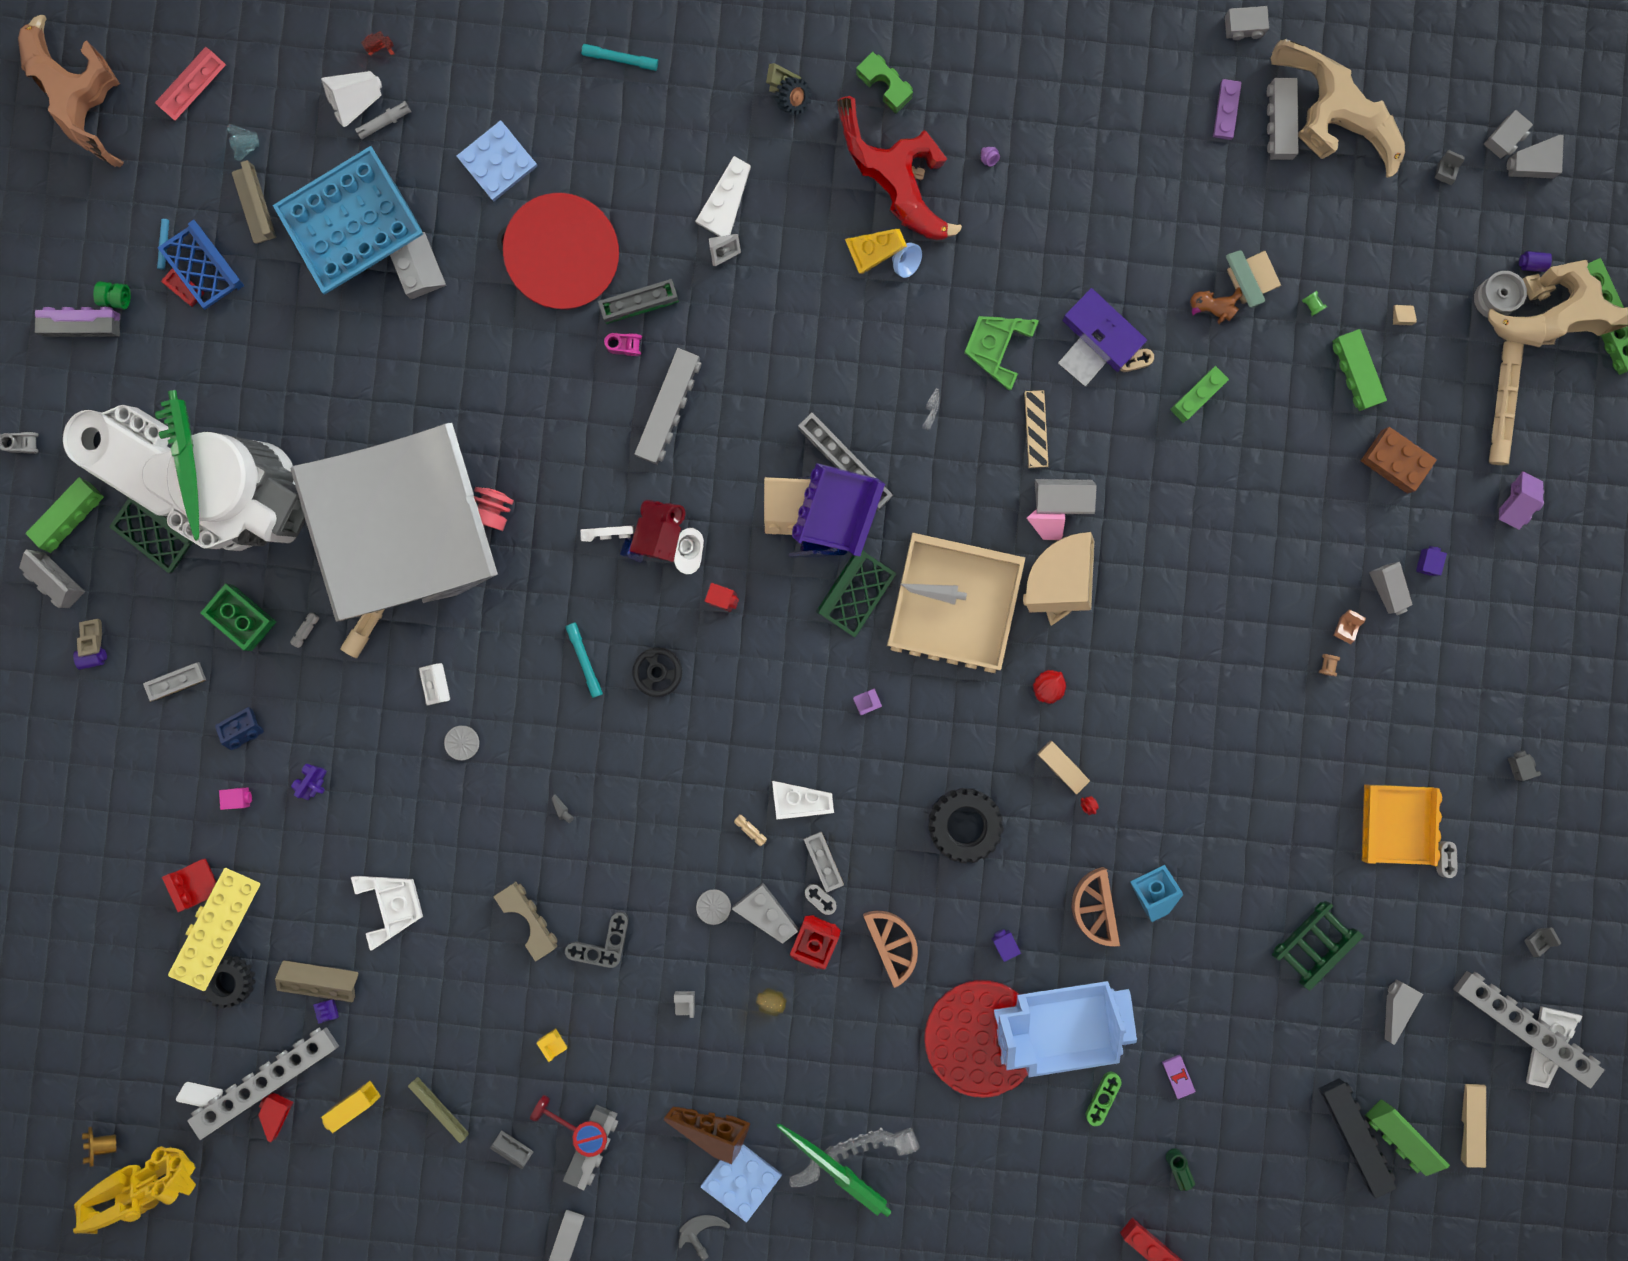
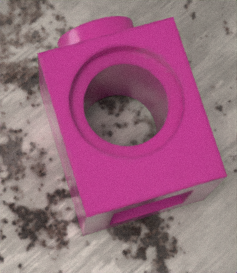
M249 787L219 790L220 810L250 807L252 794L249 792Z

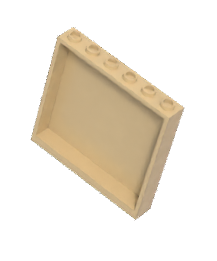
M912 533L901 584L957 585L958 592H965L967 596L966 600L956 599L954 605L911 593L900 584L887 646L891 647V651L902 653V649L910 651L909 655L918 657L921 656V653L926 654L928 659L939 661V658L947 659L946 663L958 665V662L966 663L965 667L977 669V666L985 667L984 671L995 673L996 670L1000 671L1025 557Z

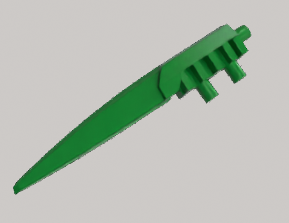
M176 390L168 391L169 400L161 402L162 407H165V409L156 411L155 416L157 419L167 418L164 420V424L168 425V429L159 431V437L161 439L170 437L168 444L172 445L171 453L174 457L185 511L193 537L197 541L199 539V501L193 454L194 445L186 402L178 399Z
M776 1124L777 1128L799 1149L835 1178L836 1184L877 1216L880 1213L886 1217L891 1214V1210L886 1207L887 1201L877 1191L875 1192L871 1186H867L862 1179L860 1180L847 1166L843 1167L832 1157L797 1133L781 1124Z

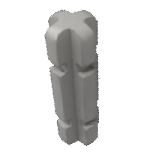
M308 614L307 620L302 623L296 632V636H293L290 641L293 646L301 647L304 642L303 639L307 638L314 627L313 624H316L319 620L316 614Z

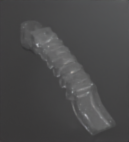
M879 1128L878 1131H870L866 1135L861 1134L857 1138H850L844 1143L840 1142L837 1146H830L823 1152L839 1163L837 1154L841 1153L843 1159L849 1157L847 1150L851 1149L853 1155L858 1154V1146H861L864 1152L868 1151L867 1143L870 1142L874 1149L879 1147V1142H883L885 1147L893 1146L896 1148L899 1156L915 1152L920 1146L912 1128L895 1134ZM811 1159L806 1170L789 1178L790 1186L800 1187L817 1181L820 1176V1166Z

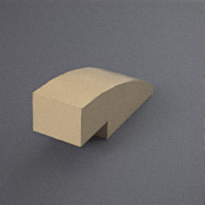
M1049 741L1037 753L1076 795L1090 782L1053 741Z

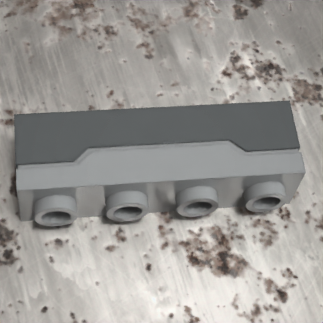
M596 1104L589 1121L597 1122L605 1129L607 1134L606 1150L611 1140L608 1138L609 1132H614L618 1121L615 1120L617 1113ZM576 1150L563 1182L585 1190L586 1185L590 1186L595 1174L592 1173L594 1167H599L603 1157L600 1154L594 1157H586Z

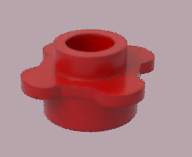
M1092 796L1085 799L1081 798L1083 811L1088 815H1095L1096 810L1099 809L1097 801Z

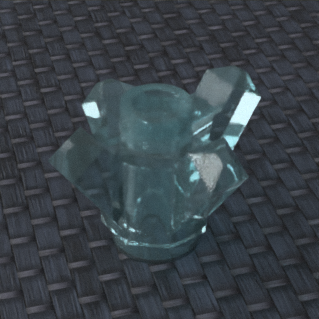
M232 124L226 127L228 132L232 134L229 142L231 149L235 152V160L241 161L252 150L260 147L256 132L247 131Z

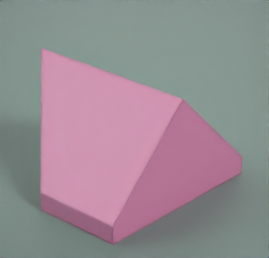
M1036 509L1027 517L1042 540L1062 539L1065 514L1037 513Z

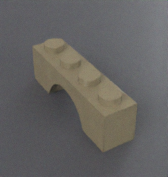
M515 882L493 897L504 913L516 912L527 919L530 925V937L525 946L536 962L553 951L558 946L556 944L558 941L555 935L547 930V923L542 916L539 917L535 910L537 908L533 901H528L525 896L526 891L524 887Z

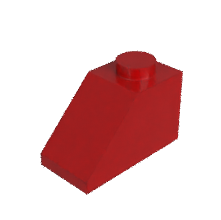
M275 1093L264 1097L259 1105L261 1110L258 1115L269 1142L278 1137L294 1103Z

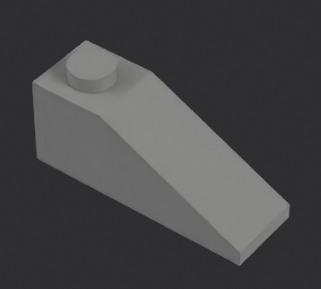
M1397 979L1389 986L1386 1001L1385 1040L1393 1045L1396 1044L1423 996L1422 993Z

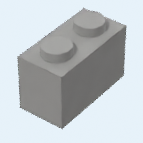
M1267 6L1229 9L1225 15L1226 38L1241 40L1244 37H1252L1253 39L1263 37L1269 30Z
M1515 110L1506 117L1484 145L1500 159L1507 154L1510 156L1518 148L1516 146L1518 141L1522 142L1530 134L1528 130L1533 124Z

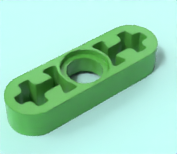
M1107 1072L1103 1076L1086 1111V1119L1092 1126H1099L1104 1122L1121 1087V1079L1115 1072ZM1114 1077L1116 1084H1111L1109 1089L1112 1091V1093H1110L1108 1090H1106L1109 1087V1082L1107 1080L1112 1079ZM1101 1094L1108 1095L1109 1100L1107 1103H1099L1098 1098ZM1095 1104H1097L1100 1108L1104 1110L1102 1111L1101 1109H1099V1119L1095 1118L1093 1121L1091 1114H1095L1098 1109L1095 1106Z

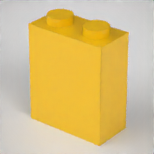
M367 1082L321 1117L324 1127L334 1133L372 1106L381 1097L372 1082Z

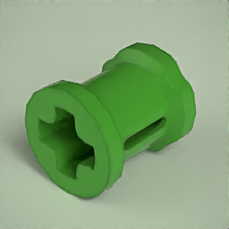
M1317 291L1302 300L1311 310V316L1327 307L1326 304L1323 305Z

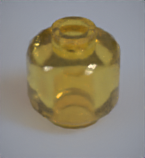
M767 988L763 993L758 994L756 1004L759 1005L761 1013L778 1016L785 1009L786 998H784L782 992Z

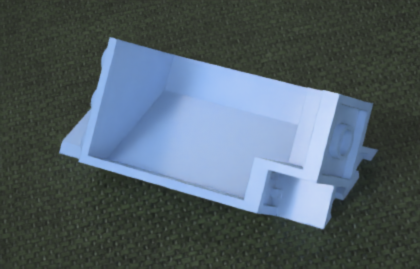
M1108 981L1017 995V1005L1015 1007L994 1010L998 1029H996L998 1044L1001 1048V1064H1005L1006 1070L1026 1067L1028 1077L1120 1063V1056L1123 1055L1122 1045L1137 1042L1129 989L1114 991L1113 988L1110 989Z

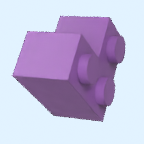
M1522 471L1511 484L1510 497L1499 508V520L1519 530L1524 524H1528L1535 511H1539L1544 505L1543 481Z

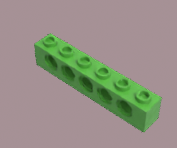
M1599 258L1588 263L1587 268L1590 275L1601 282L1604 299L1613 305L1624 308L1602 259ZM1628 326L1615 330L1618 333V338L1615 337L1614 331L1600 335L1605 343L1606 352L1612 358L1613 367L1618 371L1619 375L1628 372ZM1622 349H1625L1626 356L1623 354Z

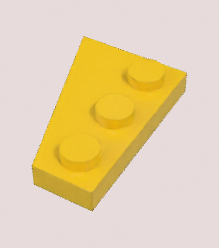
M900 229L845 239L859 274L865 273L907 247Z

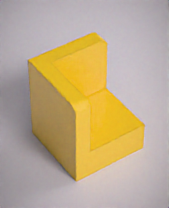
M556 1028L537 1041V1045L548 1062L567 1049V1045Z

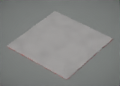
M1081 338L1059 361V364L1084 386L1092 380L1106 363Z

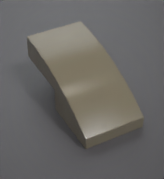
M93 619L79 622L80 637L77 638L78 656L83 657L99 653L102 640L101 620Z

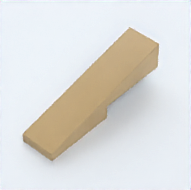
M1465 1084L1462 1110L1464 1132L1461 1161L1466 1167L1486 1168V1086Z

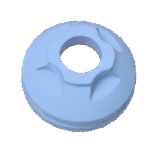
M906 243L907 247L892 257L894 271L903 278L913 275L922 259V250L920 246L914 243Z

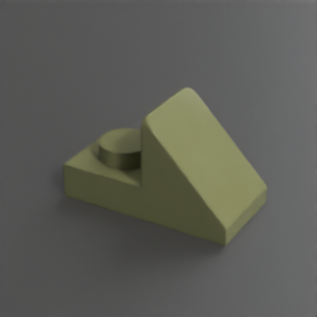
M772 63L769 64L766 83L770 85L769 91L775 93V91L779 92L777 86H782L780 82L785 80L786 77L799 79L801 77Z

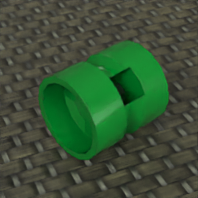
M98 281L95 284L93 295L97 306H112L113 308L124 310L128 308L131 299L128 285L112 284Z

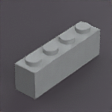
M1274 78L1267 87V97H1269L1270 104L1267 106V115L1270 116V122L1267 126V133L1270 134L1267 151L1270 153V160H1293L1298 155L1297 78Z

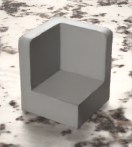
M675 991V1014L690 1015V1018H694L695 991Z

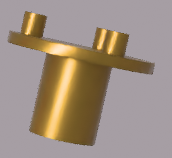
M92 1127L88 1128V1133L82 1134V1139H88V1143H84L83 1148L89 1151V1157L83 1158V1164L89 1163L90 1167H93L94 1155L116 1152L115 1134L93 1137Z

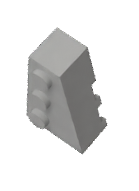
M764 883L732 907V910L782 944L798 932V927Z

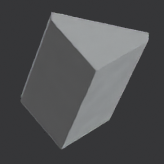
M1035 479L1037 513L1095 514L1097 485L1093 480Z

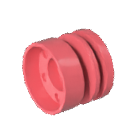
M475 487L474 492L482 495L481 498L474 496L475 501L479 503L478 510L482 524L503 531L507 519L501 516L500 512H510L511 509L504 507L503 504L512 505L514 500L499 491Z

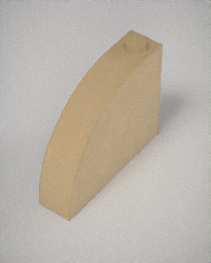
M1091 532L1065 537L1052 544L1039 556L1030 571L1027 592L1023 596L1024 605L1027 606L1029 612L1091 610L1095 543Z

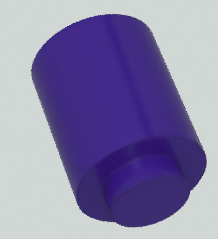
M1526 251L1519 258V266H1521L1523 271L1546 272L1552 263V255L1550 253Z
M100 647L99 653L79 657L78 651H75L73 658L76 667L81 670L104 665L105 660H107V654Z

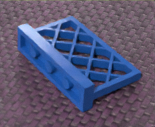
M192 220L188 223L189 227L157 248L205 310L236 288L239 290L244 285L195 220ZM190 233L193 236L192 245L182 244L183 237ZM170 246H176V256L168 255L165 250ZM182 247L191 249L190 258L180 257ZM195 249L205 252L204 260L194 259ZM179 260L189 262L187 271L178 269ZM193 262L203 264L201 273L191 272ZM206 265L216 267L215 276L205 274ZM190 276L200 277L199 286L189 284ZM204 278L214 279L213 289L203 287ZM218 280H224L230 285L224 290L216 289ZM202 291L212 292L211 299L204 303L201 300Z

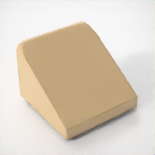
M1394 305L1393 325H1413L1416 323L1414 306Z

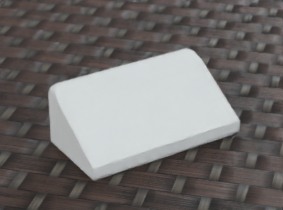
M433 664L419 668L426 704L432 705L449 701L450 697L443 664Z
M186 1082L179 1092L176 1101L206 1108L210 1105L208 1101L217 1095L220 1098L222 1097L223 1090Z

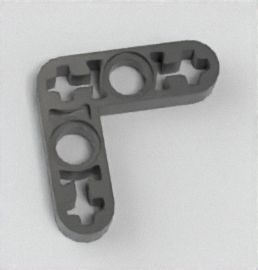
M618 911L611 917L605 947L571 942L565 949L566 957L573 961L608 968L616 967L620 963L629 922L627 914ZM622 916V920H625V923H621L619 930L612 931V927L614 929L617 928V921H614V919ZM614 934L621 937V942L618 945L611 943L610 938ZM576 946V950L583 951V947L586 948L584 958H581L582 953H576L573 956L569 949ZM591 949L598 952V958L595 960H591L588 957V951ZM602 951L605 952L604 956L607 957L614 954V958H617V960L609 963L610 959L604 958L603 962H601Z

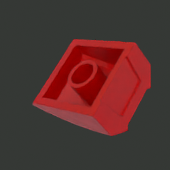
M814 915L805 916L789 956L814 968L825 970L838 942L841 930L835 924L816 918Z

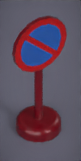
M546 1095L541 1097L530 1116L532 1121H538L545 1114L574 1132L573 1145L583 1156L594 1157L605 1149L607 1134L599 1123L585 1121L578 1127H575L548 1111L547 1107L550 1099Z

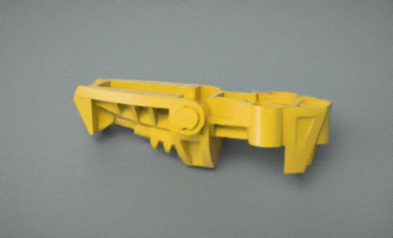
M158 1147L152 1153L151 1159L145 1162V1168L141 1169L138 1165H128L105 1178L83 1195L74 1204L76 1228H73V1232L75 1234H97L98 1229L119 1220L127 1222L138 1220L141 1214L154 1208L159 1201L166 1205L172 1204L177 1199L179 1192L190 1195L196 1186L190 1177L196 1168L194 1163L189 1160L182 1150ZM166 1174L165 1177H163V1178H161V1179H158V1178L161 1177L162 1175ZM115 1198V1205L103 1212L96 1211L91 1207Z

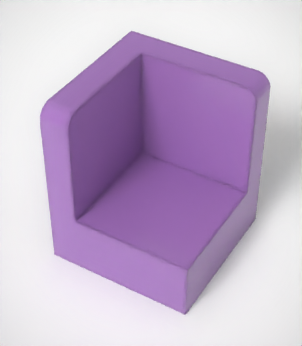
M875 689L853 698L860 715L882 707Z

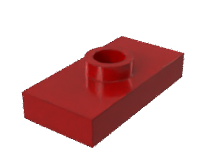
M172 268L161 282L193 307L198 301ZM191 281L189 282L190 285L196 286V285H195L194 283H192Z

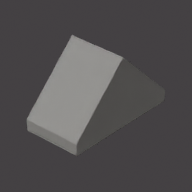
M738 234L709 238L713 266H717L741 253Z

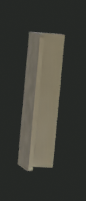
M248 160L240 162L242 169L233 171L232 176L253 242L258 244L276 238L255 167Z
M282 961L275 982L277 991L353 1002L355 998L354 986L358 978V972Z

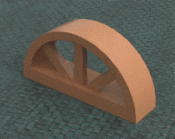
M1101 867L1086 874L1077 884L1072 897V913L1078 927L1090 939L1105 946H1120L1107 869ZM1096 878H1098L1100 894L1088 886ZM1085 890L1102 904L1080 907L1083 891ZM1103 910L1091 929L1088 930L1080 914ZM1104 920L1108 938L1094 935Z
M886 911L866 912L863 914L864 919L895 988L906 981L915 968L918 950L914 934L907 923L893 913ZM874 918L888 919L882 936L878 931ZM894 922L900 925L908 934V936L885 945ZM911 941L912 951L910 960L887 952ZM891 960L907 966L899 976Z

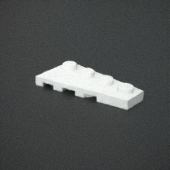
M735 156L732 158L696 219L698 225L719 237L731 235L751 166Z
M1540 1006L1538 1021L1541 1019L1550 1025L1549 1030L1554 1034L1558 1031L1568 1038L1565 1041L1568 1043L1570 1038L1573 1037L1576 1025L1581 1021L1582 1016ZM1549 1035L1544 1036L1542 1039V1043L1546 1044L1549 1041ZM1565 1047L1559 1050V1056L1565 1054ZM1532 1048L1526 1082L1548 1088L1558 1069V1065L1535 1048Z

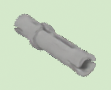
M403 101V103L392 109H386L385 113L355 130L359 133L358 135L361 140L388 124L396 123L397 119L410 113L411 110L408 108L406 101Z

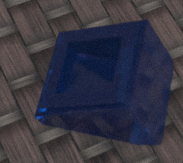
M626 538L620 555L642 562L644 555L630 552L633 539Z

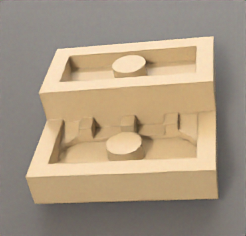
M1266 251L1246 259L1262 294L1281 286ZM1231 267L1228 268V274L1235 289L1240 286ZM1243 295L1240 298L1242 304L1247 302Z

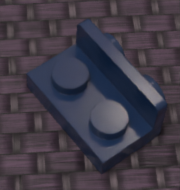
M250 707L215 725L221 744L229 750L237 749L242 744L264 733L263 728L257 724L253 710Z

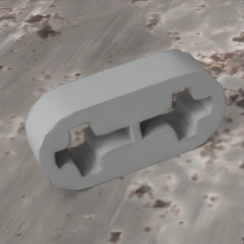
M1441 841L1438 843L1440 860L1438 861V866H1436L1437 873L1441 877L1453 878L1457 873V848L1453 842Z
M810 884L806 887L805 896L817 909L825 915L835 912L836 901L817 884ZM809 889H818L817 894L820 898L810 897ZM822 899H823L824 901H826L827 903L830 902V901L832 902V904H831L832 909H831V910H830V909H826V910L823 909L825 906H824V904L821 902Z

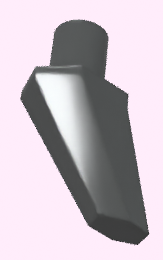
M553 795L552 803L559 820L564 819L566 822L571 823L574 817L568 813V808L556 795Z

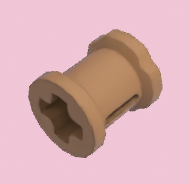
M1323 654V665L1319 673L1337 676L1335 671L1340 657Z

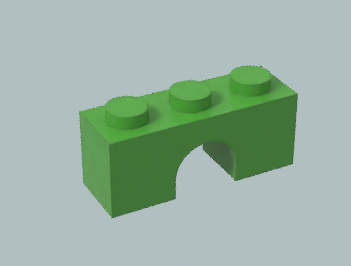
M872 52L856 68V75L868 87L877 81L887 83L889 89L883 95V102L897 114L912 99L913 89L908 82H903L899 78V74L895 69H890L885 64V60L880 55Z
M1216 366L1213 367L1170 410L1184 423L1229 379Z

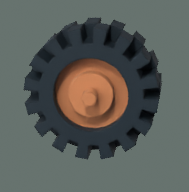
M786 77L785 80L780 82L782 86H777L779 92L775 91V95H778L775 101L779 102L777 106L781 108L780 110L798 115L804 112L803 109L808 108L807 103H811V100H808L809 97H812V93H809L811 88L802 79Z

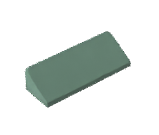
M1239 250L1226 255V259L1249 307L1254 308L1264 303L1265 298L1243 252Z

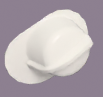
M694 528L682 530L674 557L676 568L684 574L696 572L701 563L704 540L702 534Z

